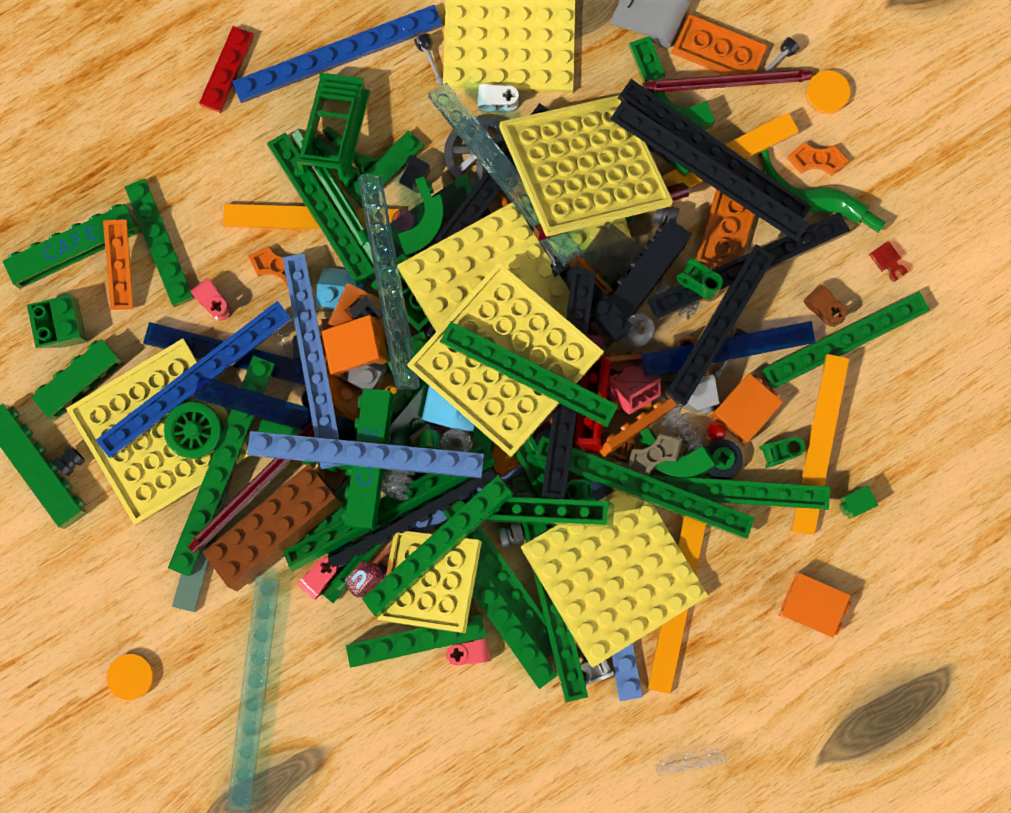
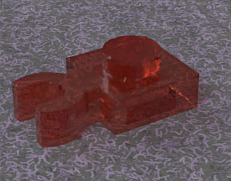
M889 241L869 254L881 272L886 269L889 271V278L893 282L898 280L895 271H900L903 276L908 273L906 267L897 263L901 256Z

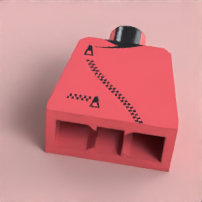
M628 366L619 372L615 369H610L608 382L609 397L628 414L635 412L660 396L661 378L635 366Z

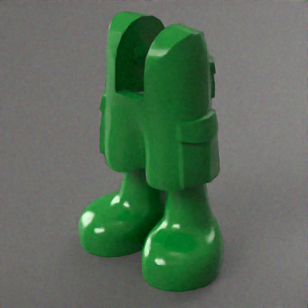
M326 126L322 131L332 142L327 145L316 135L313 144L322 154V157L337 159L343 135ZM356 151L353 162L362 173H365L376 162V159L372 155L360 154ZM353 165L349 180H342L346 188H349L360 178L359 170Z

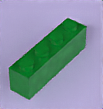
M102 339L92 342L84 354L78 355L70 361L71 365L65 370L62 369L56 372L52 377L53 380L47 385L43 384L36 389L35 395L31 398L48 418L55 421L67 411L66 408L78 402L124 363L108 343Z

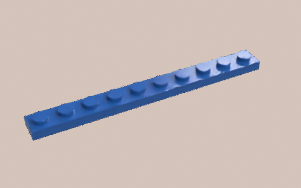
M432 5L232 82L240 102L244 103L320 74V72L323 73L443 27L435 5Z
M276 301L96 439L97 443L109 458L114 457L169 415L175 407L187 401L289 323L292 318L282 305Z

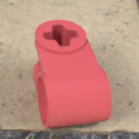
M208 277L190 291L215 319L221 321L230 316V305ZM218 305H220V307H221V309H222V310L219 311V312H218V310H217V308H216Z
M328 557L321 558L298 583V586L314 600L322 594L340 569L338 565L333 568L330 566L332 572H324V563L330 564Z
M488 638L452 645L446 652L447 661L452 665L490 662ZM455 648H458V652L463 653V656L459 658V662H456L455 658L450 657Z

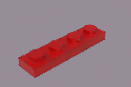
M232 26L200 99V106L221 114L233 86L232 81L236 79L254 38L253 33Z

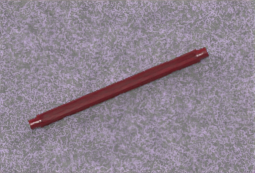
M799 69L663 79L643 82L642 86L651 93L792 83L811 80L812 72L811 70Z
M312 421L297 436L315 437ZM274 458L193 538V541L187 546L189 550L195 554L200 548H203L291 460Z

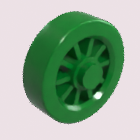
M185 402L175 407L167 416L164 424V437L169 448L177 455L189 459L205 458L211 455L218 446L224 429L223 422L219 414L212 407L200 402ZM188 412H193L192 421L187 415ZM199 413L202 414V415H204V416L198 421V415H199ZM181 416H183V418L186 421L185 425L177 422V420ZM208 419L210 425L203 426ZM175 424L183 427V431L174 433ZM211 429L210 435L205 434V430ZM185 435V437L179 443L176 437ZM203 436L209 438L205 444L202 440ZM190 440L189 448L184 447V445ZM196 440L200 445L198 448H195Z

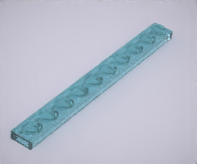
M446 82L429 92L428 98L532 228L534 229L535 225L541 224L518 170ZM568 232L543 239L563 266L579 257L583 252Z
M362 174L358 177L395 387L396 389H417L420 387L419 377L407 366L414 357V350L400 274L397 268L398 263L382 177Z
M256 576L226 810L251 811L280 579Z

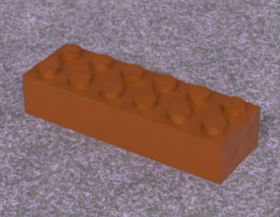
M308 464L202 553L227 587L238 592L283 554V550L297 543L343 503L321 474Z

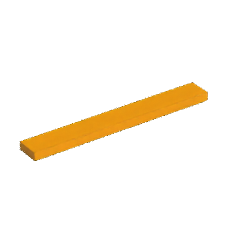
M788 112L725 145L744 159H748L798 134L799 130ZM678 169L661 176L666 187L683 182L691 188L703 182V180L691 172L684 176Z
M224 204V227L321 230L306 206ZM354 208L368 232H378L400 217V209Z
M830 354L825 356L800 485L824 486L849 358ZM795 508L791 531L815 535L820 509Z
M684 516L678 547L696 574L706 524ZM688 609L660 626L647 689L671 694Z

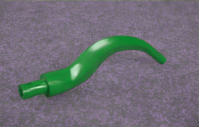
M768 149L760 152L765 174L811 205L812 207L808 212H840L841 215L857 225L861 221L877 233L885 225L886 222L868 210L870 208L869 205L849 193L830 187L812 190L795 188L775 170Z

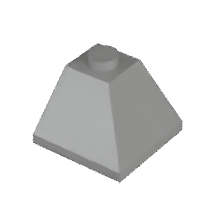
M372 363L344 372V376L337 378L363 391V388L378 389L389 365L388 363L381 365Z
M714 374L701 379L685 406H682L675 400L673 401L676 405L695 414L701 412L702 415L714 412V407H717L719 404Z

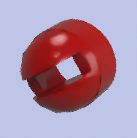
M712 422L708 427L707 436L710 440L714 441L724 439L726 437V428L720 423Z

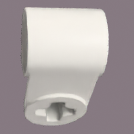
M481 84L478 87L477 108L486 112H512L519 106L518 91L513 86Z
M588 660L580 664L586 676L584 680L586 686L614 675V671L610 670L607 660H604L595 667H591Z

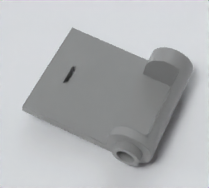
M620 0L610 24L648 35L656 45L669 48L691 0Z

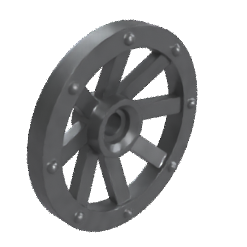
M474 117L461 122L451 131L445 144L444 156L447 169L455 180L463 176L462 173L473 162H476L475 180L470 179L472 189H474L482 178L483 164L487 163L491 167L494 163L492 156L498 157L501 154V150L492 149L505 140L499 128L500 121L490 117ZM481 126L480 139L476 140L467 130ZM488 127L501 133L490 141H486ZM462 135L472 146L454 147V144L458 137ZM483 148L485 152L480 153L478 149ZM452 154H471L456 168Z

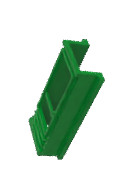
M320 72V80L299 159H297L296 174L305 175L308 165L337 169L339 179L348 181L370 90L365 89L364 79L361 77ZM325 98L352 101L349 114L324 112L322 109ZM329 116L347 119L337 159L310 155L320 117Z

